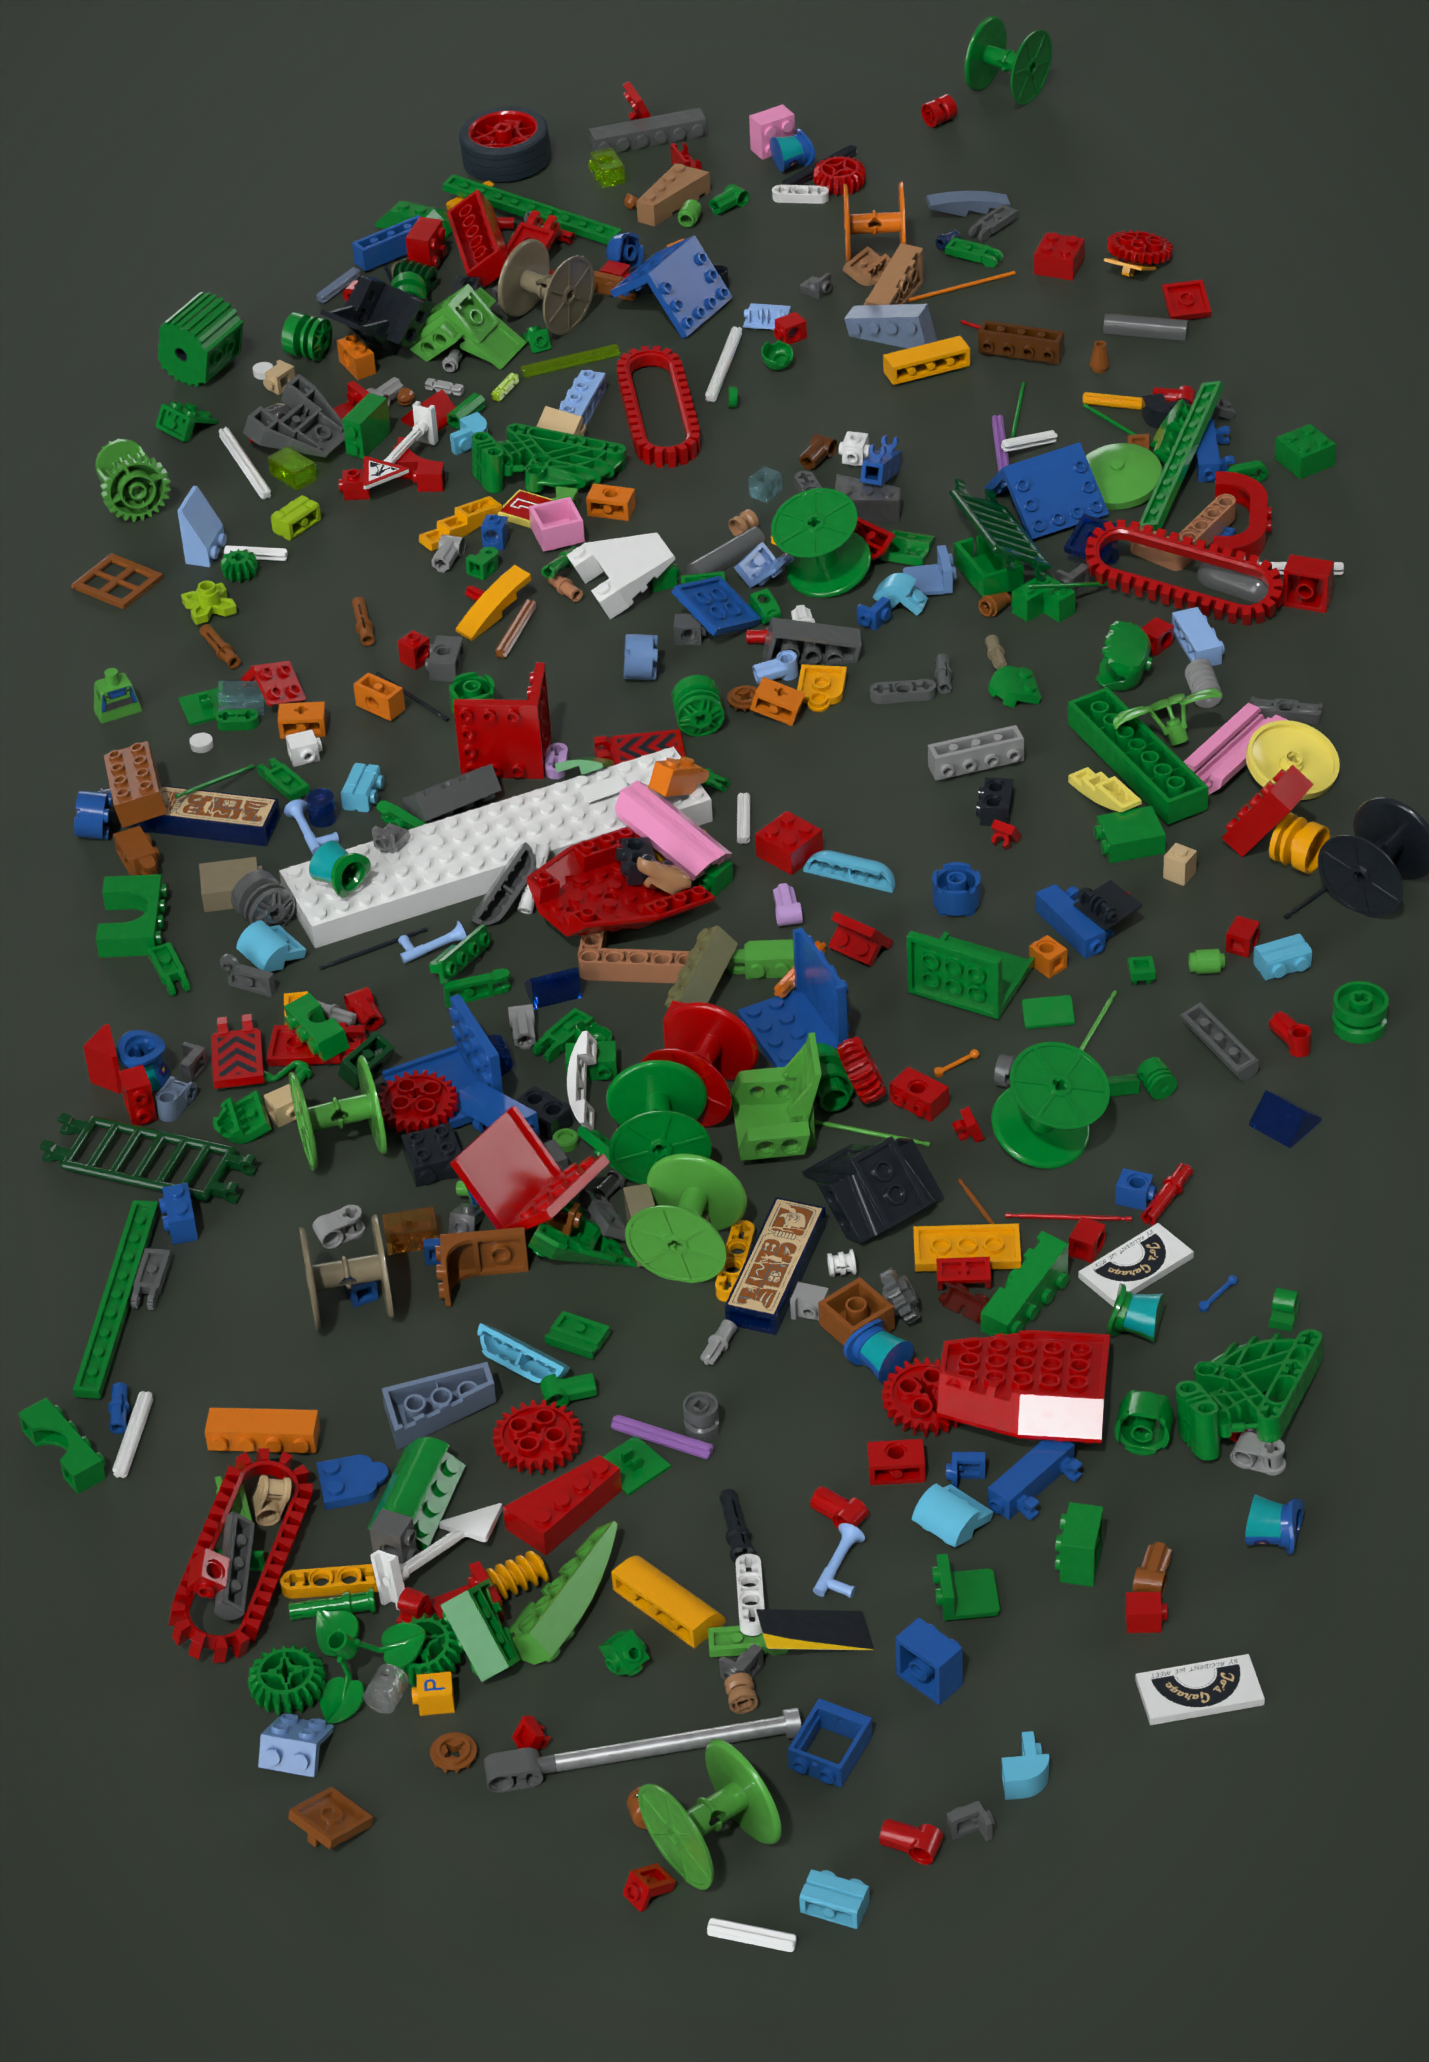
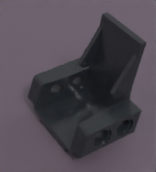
M361 276L343 308L332 311L322 309L320 314L346 325L366 343L397 355L401 346L412 347L435 303L402 291L376 278Z
M893 1136L871 1146L850 1144L802 1171L805 1177L819 1182L817 1185L845 1237L848 1240L863 1243L893 1227L943 1197L914 1140L910 1138H897L894 1140Z

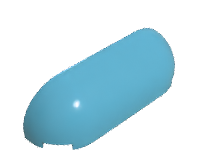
M823 850L813 854L803 868V872L893 893L896 886L895 877L885 864L831 850Z
M482 1323L478 1327L477 1335L480 1336L484 1355L533 1382L540 1383L545 1376L556 1374V1377L563 1378L570 1369L569 1366L501 1330Z

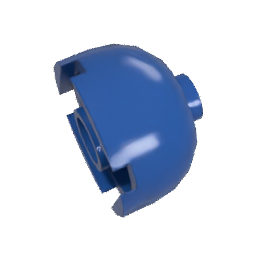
M619 233L612 237L606 248L607 261L611 260L629 264L630 269L636 266L639 267L644 259V247L638 241L640 237L635 233Z

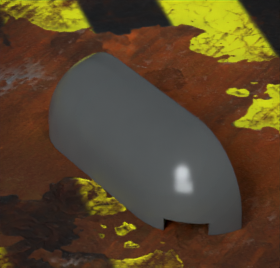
M1204 562L1198 568L1197 579L1205 587L1256 603L1263 600L1268 593L1267 585L1254 576Z
M524 842L510 858L470 919L471 922L478 925H490L499 921L506 914L527 883V876L532 874L535 869L533 850L528 843Z

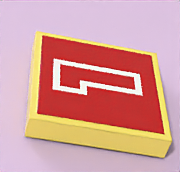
M519 489L502 506L497 515L508 517V522L531 528L529 506L550 502L553 499Z

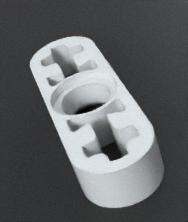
M776 185L772 188V199L778 203L822 204L829 200V189L812 185Z

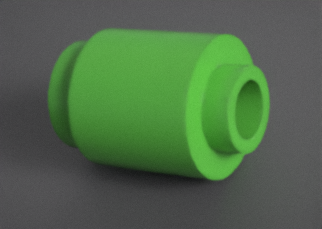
M693 199L684 202L678 213V220L682 226L691 227L696 224L702 212L700 203Z
M1219 948L1195 950V952H1190L1188 955L1190 972L1213 974L1220 973L1221 968H1225V955L1220 953Z

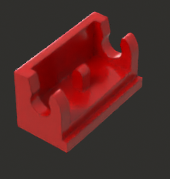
M683 142V150L679 152L676 143L670 144L671 163L673 165L675 163L683 164L684 166L702 170V164L699 159H696L695 162L688 154L686 143Z
M990 1257L936 1258L937 1290H943V1284L985 1283V1289L991 1288Z

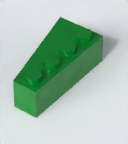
M1044 1231L1040 1232L1037 1236L1039 1243L1034 1250L1028 1248L1023 1255L1025 1260L1020 1269L1013 1268L1008 1275L1005 1289L999 1287L981 1311V1332L991 1337L1001 1333L1004 1335L1019 1333L1030 1320L1033 1321L1037 1317L1039 1311L1045 1305L1050 1304L1054 1295L1060 1289H1064L1069 1281L1068 1243Z

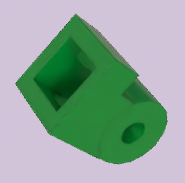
M484 547L476 556L470 554L466 557L467 574L485 581L499 568L498 550L495 547Z
M768 588L750 594L749 606L762 618L761 624L770 623L771 617L781 618L780 608ZM764 597L763 602H759L758 599Z
M1280 1287L1276 1288L1269 1320L1270 1328L1288 1332L1293 1331L1299 1314V1291Z

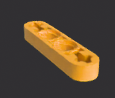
M740 1220L731 1227L726 1244V1262L723 1269L718 1273L715 1282L716 1297L720 1301H730L750 1258L755 1241V1226L750 1221ZM744 1232L743 1239H740V1235ZM734 1249L744 1250L741 1254H733L731 1251ZM731 1267L739 1269L735 1273H729L726 1270ZM727 1282L731 1283V1287L726 1290Z
M372 1564L291 1570L284 1573L280 1578L282 1594L291 1599L342 1595L345 1591H350V1593L366 1592L369 1588H374V1592H378ZM349 1576L357 1578L355 1582L350 1584L343 1582V1579ZM318 1579L329 1580V1582L323 1586H317L314 1584L315 1581H317Z

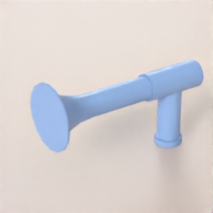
M293 800L285 806L284 814L289 818L296 819L313 855L324 843L332 840L339 842L337 832L315 837L304 816L307 810V803L304 800Z
M457 921L456 927L448 934L417 947L412 945L407 935H402L398 942L406 951L400 954L401 959L405 964L448 943L462 941L467 935L459 921Z
M842 1523L838 1527L842 1535L839 1546L813 1588V1592L821 1597L825 1595L828 1589L846 1595L848 1598H852L855 1593V1586L834 1580V1577L850 1547L854 1543L864 1542L865 1536L857 1527L848 1523Z

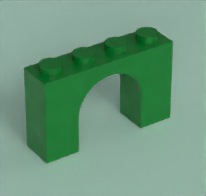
M162 875L104 877L102 894L105 910L135 909L144 912V914L129 922L98 924L96 944L99 958L148 956L147 949L162 945L160 929H164V917L162 914L166 913L164 898L168 897L167 884H163Z

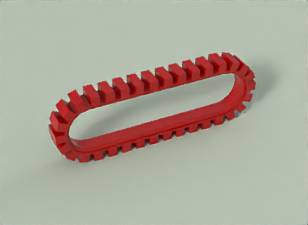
M641 346V351L634 348L629 350V354L624 353L620 356L621 360L617 362V381L637 458L640 461L644 460V464L649 466L655 463L657 468H663L665 464H668V468L676 467V462L682 466L688 464V459L694 460L697 457V453H700L701 439L700 428L686 381V375L684 374L682 360H679L677 353H672V350L668 348L662 350L661 346H653L652 350H649V346ZM643 367H660L668 371L686 436L684 442L671 447H660L648 441L631 376L633 371Z
M1117 520V527H1114L1111 521L1103 523L1104 531L1097 527L1092 532L1093 537L1089 536L1086 542V565H1088L1090 575L1092 577L1096 575V581L1101 585L1108 580V588L1117 590L1118 585L1121 584V591L1130 594L1133 587L1135 596L1143 598L1145 591H1147L1148 600L1156 602L1158 595H1161L1162 604L1169 605L1171 600L1174 599V607L1183 609L1185 603H1187L1188 609L1199 606L1201 607L1202 615L1209 617L1213 610L1215 619L1223 620L1224 615L1227 614L1229 623L1236 624L1238 618H1242V625H1251V618H1254L1257 624L1265 622V615L1271 618L1276 613V608H1279L1282 602L1283 584L1277 568L1272 569V563L1266 559L1259 565V556L1251 554L1249 561H1247L1245 552L1238 551L1236 556L1233 557V549L1224 547L1223 552L1219 553V545L1211 543L1208 550L1206 549V541L1198 539L1194 546L1192 537L1184 536L1183 541L1180 542V534L1171 532L1170 537L1167 538L1166 530L1158 528L1155 535L1153 534V526L1145 524L1143 531H1141L1139 522L1132 521L1130 527H1126L1125 520ZM1117 540L1130 541L1254 576L1267 585L1268 593L1263 600L1256 604H1238L1112 568L1101 560L1100 552L1110 542Z

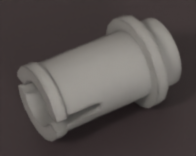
M451 350L448 357L443 360L442 366L445 371L454 372L458 369V363L462 359V353L459 354V350Z

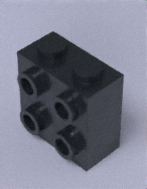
M450 1123L401 1135L403 1155L416 1187L459 1177L450 1165V1162L462 1151Z

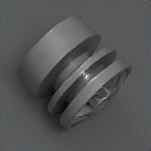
M255 870L244 875L236 883L231 894L232 906L250 925L262 920L269 927L276 925L284 927L294 913L295 900L293 896L269 872L264 870Z

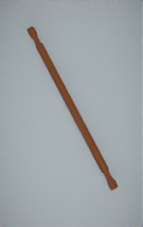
M959 1178L957 1182L963 1187L987 1222L995 1224L971 1190L964 1184V1181Z

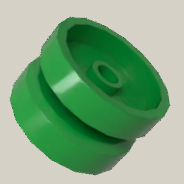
M1366 981L1348 982L1340 986L1334 993L1332 1029L1334 1033L1342 1040L1357 1044L1371 1043L1380 1039L1386 1032L1389 997L1386 991L1380 986Z

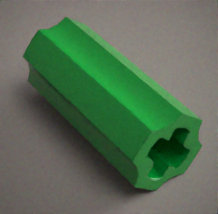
M474 392L446 415L447 423L451 427L459 429V419L476 412L479 413L486 407L483 396Z

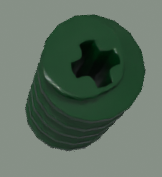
M405 258L402 262H398L393 269V278L400 273L410 271L424 279L429 292L433 291L436 287L438 270L434 266L430 267L428 264L424 265L421 262L417 263L414 260L410 261L408 258Z

